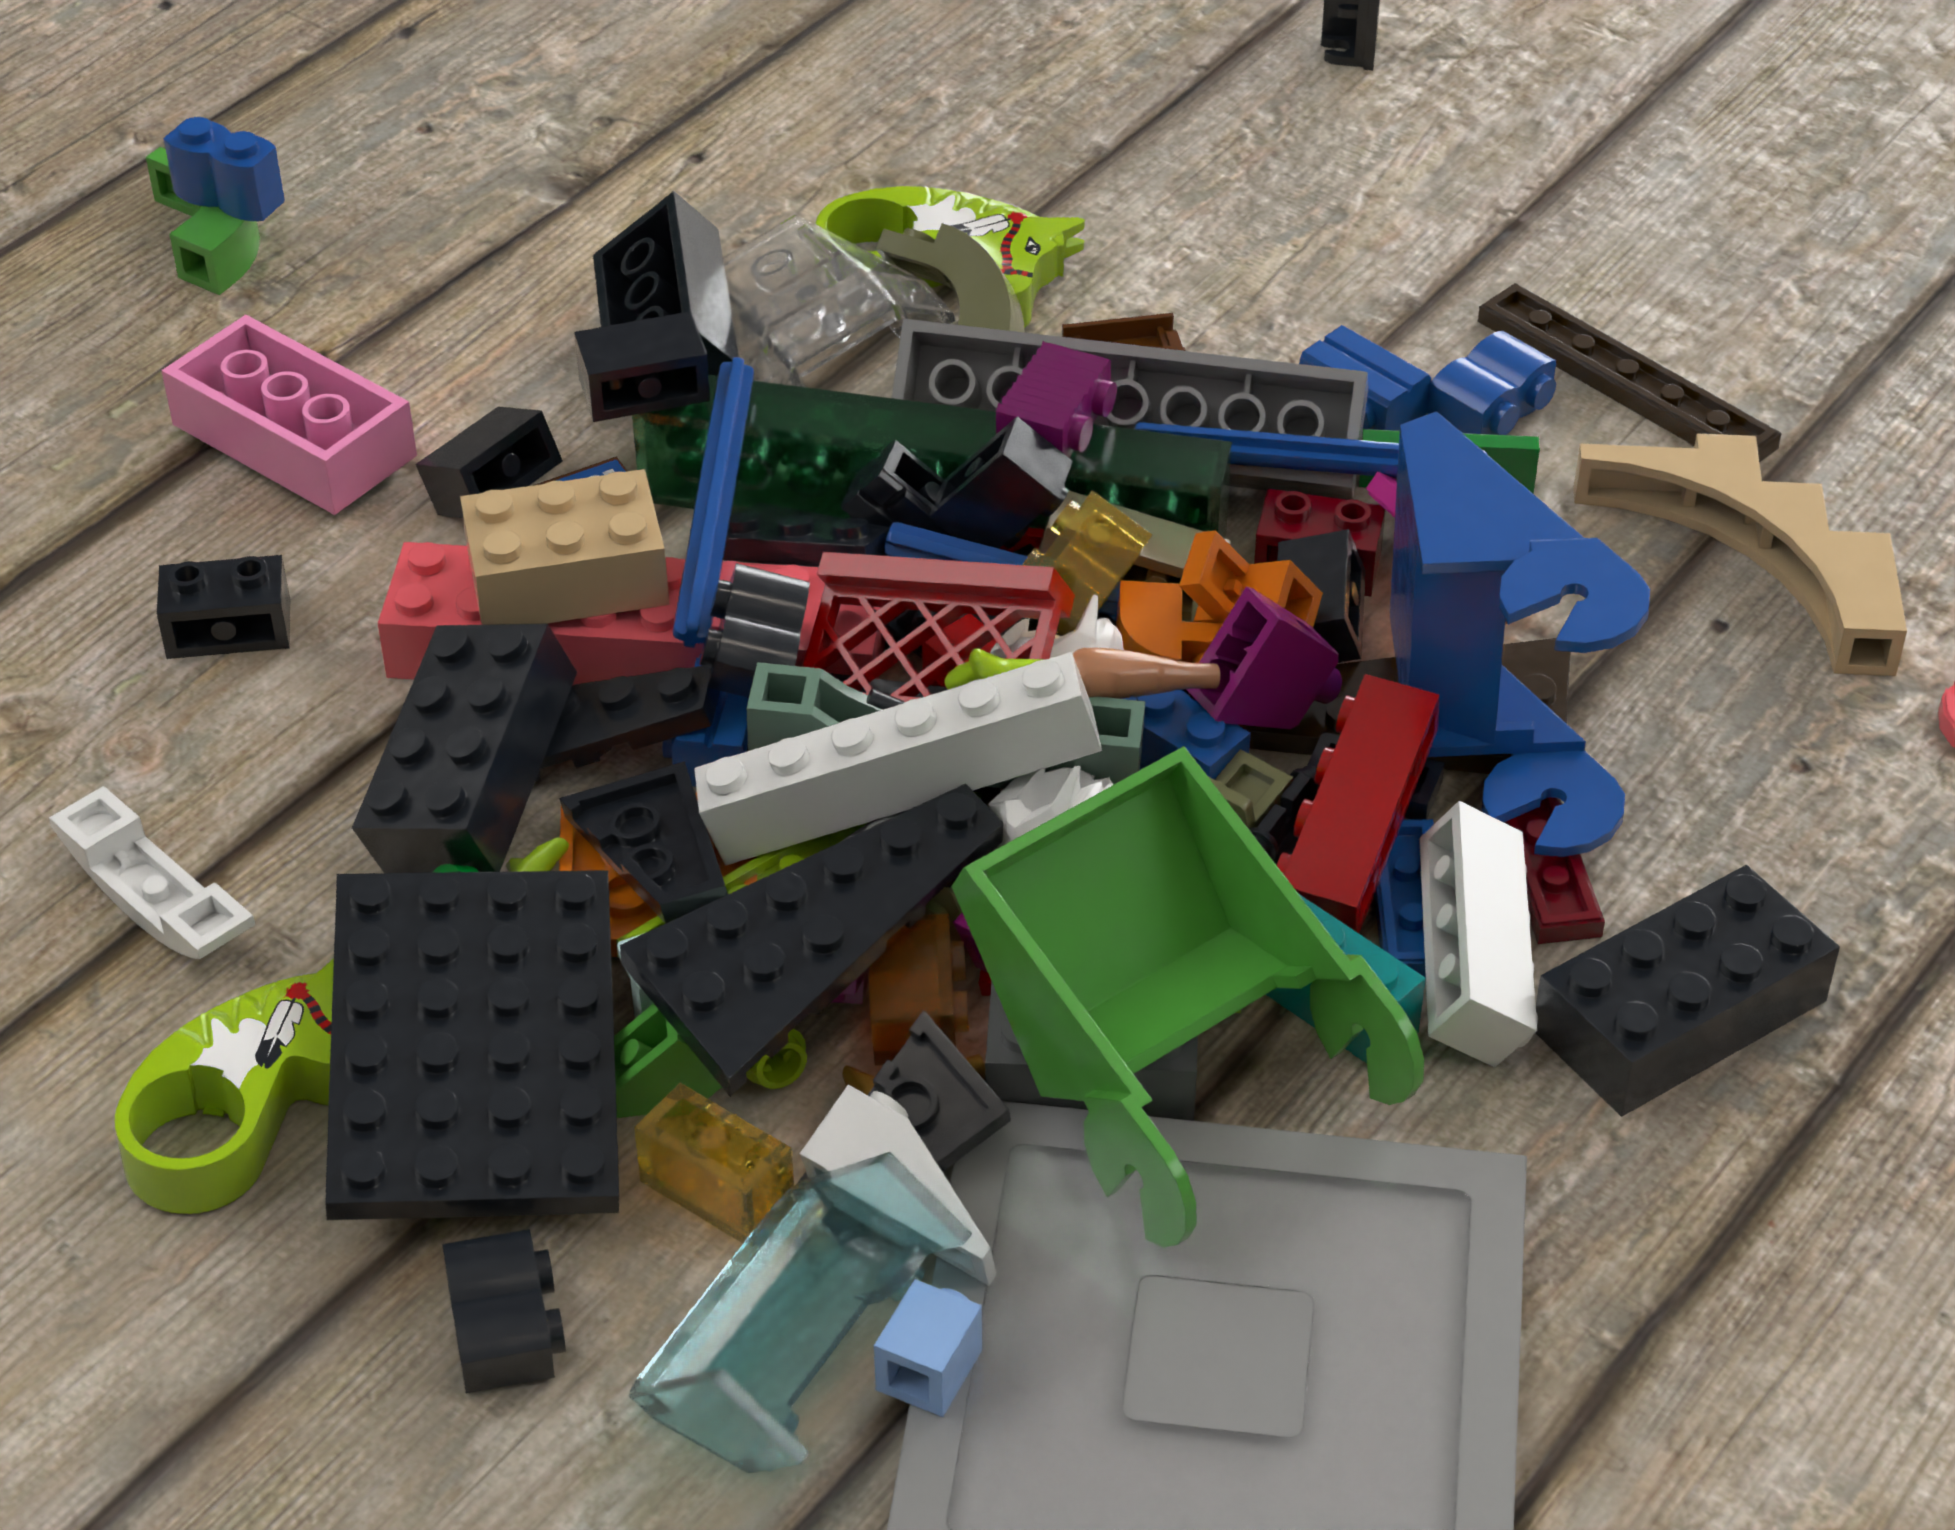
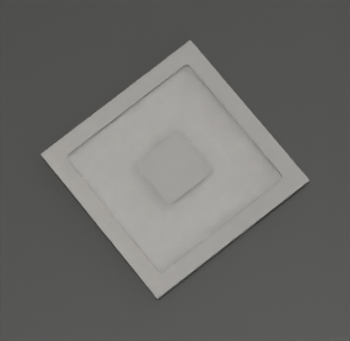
M1002 1101L1009 1109L1011 1121L954 1163L950 1185L990 1246L997 1275L990 1286L942 1258L938 1256L936 1258L931 1286L939 1289H953L966 1296L970 1301L982 1305V1352L943 1417L914 1405H909L887 1530H1514L1527 1156L1148 1116L1173 1149L1188 1174L1196 1200L1197 1225L1187 1240L1179 1245L1161 1247L1145 1239L1139 1189L1143 1188V1181L1137 1170L1119 1191L1108 1198L1106 1197L1092 1170L1084 1145L1083 1122L1089 1113L1088 1110Z

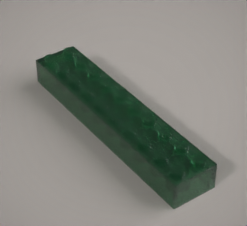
M709 375V402L632 415L637 470L645 469L653 504L694 509L718 376ZM753 380L731 514L741 513L755 503L760 502L848 519L850 518L849 514L840 506L853 478L859 470L873 458L875 459L894 439L945 479L996 435V411ZM1093 424V431L1087 448L1083 452L1074 450L1070 456L1072 464L1064 486L1071 492L1200 531L1216 530L1223 538H1226L1232 442ZM1040 514L1030 522L1029 528L1044 529L1047 518Z

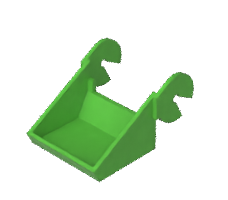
M1185 746L965 866L952 885L954 894L1040 1096L1085 1102L1089 1113L1083 1122L1084 1145L1092 1170L1108 1198L1119 1191L1137 1170L1143 1181V1188L1139 1189L1145 1239L1161 1247L1179 1245L1190 1237L1197 1225L1196 1200L1188 1174L1177 1155L1142 1109L1143 1106L1153 1100L1134 1076V1073L1276 988L1301 989L1311 983L1310 1011L1316 1032L1330 1059L1342 1053L1363 1028L1370 1038V1047L1366 1049L1370 1099L1387 1105L1404 1102L1414 1096L1423 1083V1052L1418 1034L1403 1008L1362 955H1348L1341 950Z

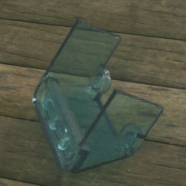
M890 1151L804 1179L789 1189L772 1206L638 1376L630 1389L629 1397L655 1421L746 1473L765 1470L769 1472L776 1468L799 1465L809 1454V1451L799 1442V1437L794 1433L799 1424V1416L791 1409L793 1404L868 1305L879 1303L889 1297L894 1302L903 1299L914 1279L922 1280L925 1269L921 1264L928 1254L964 1245L972 1233Z

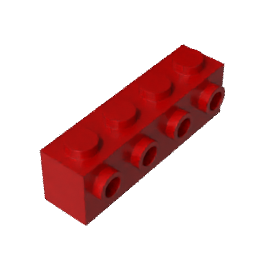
M1368 674L1364 675L1356 697L1346 695L1342 702L1336 723V732L1341 734L1335 749L1327 746L1324 748L1315 775V784L1320 785L1314 801L1304 799L1296 817L1294 837H1298V841L1292 854L1283 852L1277 863V867L1298 894L1357 933L1360 932L1438 731L1440 694Z

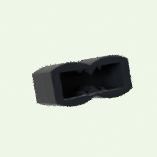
M738 563L735 565L730 582L718 580L712 600L710 616L720 618L719 629H708L700 658V665L710 668L707 688L749 698L757 662L795 666L810 582Z
M530 1229L442 1244L466 1394L555 1378L552 1354L566 1352L559 1308L545 1310L542 1295L555 1293L548 1249L534 1251Z

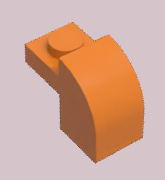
M1216 530L1195 533L1179 584L1198 604L1193 622L1223 624L1247 586L1255 589L1313 628L1323 595L1316 585L1291 560L1249 564Z
M1120 581L1116 627L1122 635L1124 650L1170 658L1175 661L1199 663L1223 624L1182 621V588L1179 584Z

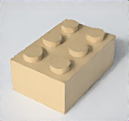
M645 469L612 472L607 475L567 481H550L540 485L506 490H489L479 494L460 496L468 556L482 625L547 624L669 605L665 548Z

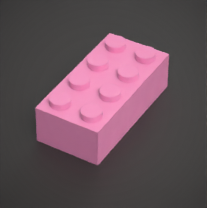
M244 315L161 370L174 426L333 515L339 513L417 456L409 401L248 315Z

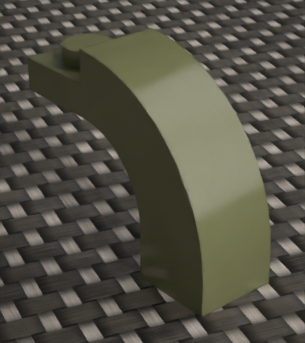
M944 223L941 224L936 239L921 231L906 228L903 234L883 229L876 250L891 269L944 284L957 292L960 306L958 325L1024 332L1021 307L1010 282L990 254L968 234Z

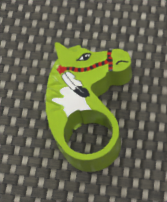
M896 186L874 188L846 195L826 205L816 220L817 272L819 279L833 293L847 299L864 302L890 300L944 284L891 269L878 251H861L848 248V246L865 242H878L883 229L903 234L906 228L921 231L936 239L942 223L961 230L976 240L990 254L1010 282L1021 307L1024 328L1031 321L1033 304L1038 291L1043 286L1052 282L1055 277H1064V259L1084 249V240L1072 237L1085 228V219L1039 217L1019 207L994 199L933 187Z
M334 958L317 973L299 975L266 984L208 1010L180 1027L145 1058L132 1074L118 1102L114 1122L124 1175L129 1187L137 1197L154 1208L178 1214L203 1213L228 1205L245 1194L259 1178L286 1112L292 1103L298 1100H308L329 1106ZM198 1110H203V1114L224 1117L226 1113L229 1115V1120L240 1127L227 1143L212 1152L196 1157L170 1158L155 1154L143 1147L144 1142L156 1129L176 1118L195 1115Z

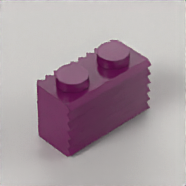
M1042 341L1041 348L1037 349L1036 355L1032 356L1031 362L1028 361L1026 369L1023 368L1021 376L1018 375L1017 381L1013 382L1012 388L1008 389L1007 395L1003 396L1002 402L997 405L996 434L1014 418L1019 417L1068 458H1070L1074 450L1083 452L1089 444L1093 431V422L1098 415L1107 417L1116 399L1117 385L1115 382L1110 381L1111 360Z

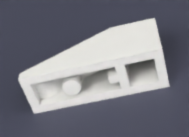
M848 1084L800 1152L809 1181L990 1286L997 1275L991 1248L911 1124L907 1111L897 1101L884 1093L873 1091L868 1096Z

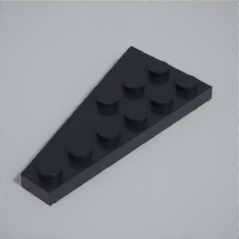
M965 783L621 944V964L731 1097L747 1082L746 1072L764 1055L770 1058L774 1057L789 1042L788 1033L808 1014L821 1013L887 951V940L903 925L911 928L926 914V904L944 887H952L965 866L991 853L1003 842V822Z

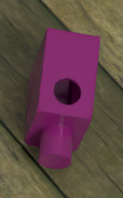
M1246 586L1199 662L1218 664L1220 669L1218 688L1186 690L1215 721L1292 729L1299 725L1313 701L1328 704L1338 696L1342 686V677L1335 668L1338 663V653L1309 624L1255 589Z

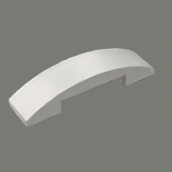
M102 786L49 817L52 829L102 891L143 930L170 949L190 958L201 959L255 925L253 915L214 882L204 888L144 835L140 817L106 787Z

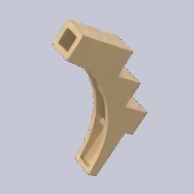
M1697 434L1694 448L1580 444L1573 487L1574 504L1621 508L1670 520L1717 539L1748 556L1778 579L1806 609L1825 641L1834 674L1896 676L1907 634V627L1890 533L1829 531L1822 484L1762 481L1756 436Z

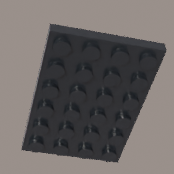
M608 870L337 874L325 1196L326 1221L619 1213L620 1195Z

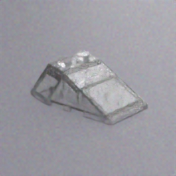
M797 214L723 257L738 356L744 359V364L754 369L748 416L764 436L813 407L802 377L887 326L900 339L903 319L951 324L955 321L953 312L924 280Z

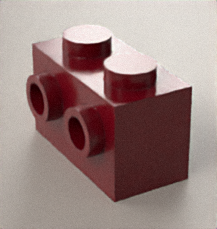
M1268 489L1256 532L1254 564L1277 561L1278 542L1349 529L1366 570L1364 596L1371 597L1382 551L1386 510L1380 504L1366 503L1355 499L1345 500L1304 494L1298 491Z

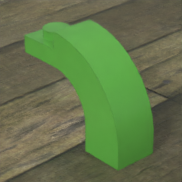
M159 147L146 156L154 201L192 216L169 234L178 278L221 295L243 277L255 261L260 245L257 221H246L229 216L219 207L199 206L179 198L174 193L166 149Z

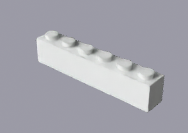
M1069 652L695 767L699 814L726 866L910 810L965 783L971 790H976L1101 752L1102 747L1090 699L1073 654Z

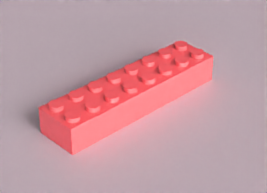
M431 542L403 543L378 620V629L386 677L414 680L436 626L482 625L467 546ZM665 558L669 605L547 623L577 671L573 685L609 680L619 676L629 677L669 671L675 668L694 667L696 658L702 653L704 643H696L694 648L685 647L684 641L676 639L673 635V625L685 559ZM723 561L720 579L729 582L736 563L810 582L795 666L803 667L825 583L817 575L819 567ZM841 604L834 629L841 638L867 619L869 615L863 606ZM874 607V609H875L876 611H878L880 608H882V607ZM713 617L712 629L718 630L720 618ZM878 630L849 652L862 669L884 652L886 640ZM843 657L824 670L827 673L850 676L854 674Z

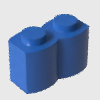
M203 117L185 119L163 138L174 193L182 200L199 206L219 207L227 215L246 221H264L285 202L276 147L267 139L247 131L231 133L224 126Z
M1504 331L1492 333L1479 342L1467 357H1461L1452 361L1433 378L1429 386L1427 414L1437 411L1462 433L1507 435L1515 427L1519 418L1529 415L1536 409H1543L1551 401L1556 390V381L1554 380L1556 360Z

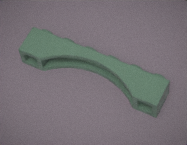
M757 662L747 704L748 751L777 743L786 738H793L829 727L847 719L868 715L882 709L867 704L866 699L868 695L845 685L823 669ZM1089 697L1102 751L1045 768V772L1063 767L1074 768V766H1081L1080 770L1095 776L1094 780L1110 777L1111 782L1116 784L1140 770L1145 701ZM1015 778L995 783L986 787L1004 789Z

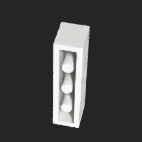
M1458 801L1419 838L1428 1036L1490 1066L1496 1067L1518 1047H1523L1530 1041L1537 1031L1538 1023L1535 1005L1534 963L1531 952L1530 913L1528 911L1526 884L1527 867L1524 857L1523 832Z

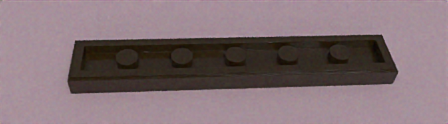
M1516 283L1479 306L1478 322L1495 332L1504 331L1556 360L1557 368L1695 446L1697 434L1756 436L1759 462L1779 449L1782 433Z

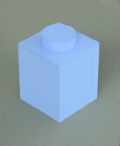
M914 1279L874 1344L876 1391L943 1417L982 1352V1305L970 1301L966 1296L953 1289H939Z

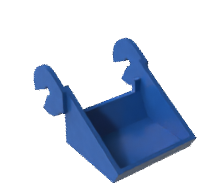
M1436 411L1400 425L1390 599V624L1399 683L1440 694L1438 731L1428 757L1511 754V757L1498 763L1484 781L1483 813L1501 822H1506L1540 807L1541 801L1545 798L1555 797L1561 799L1564 803L1555 806L1535 844L1534 854L1565 857L1590 852L1610 841L1622 825L1625 793L1617 780L1585 751L1586 741L1502 665L1505 620L1507 624H1511L1559 604L1561 598L1567 594H1578L1585 599L1577 601L1555 640L1554 651L1588 653L1611 649L1634 637L1647 621L1650 588L1634 568L1600 539L1584 538Z

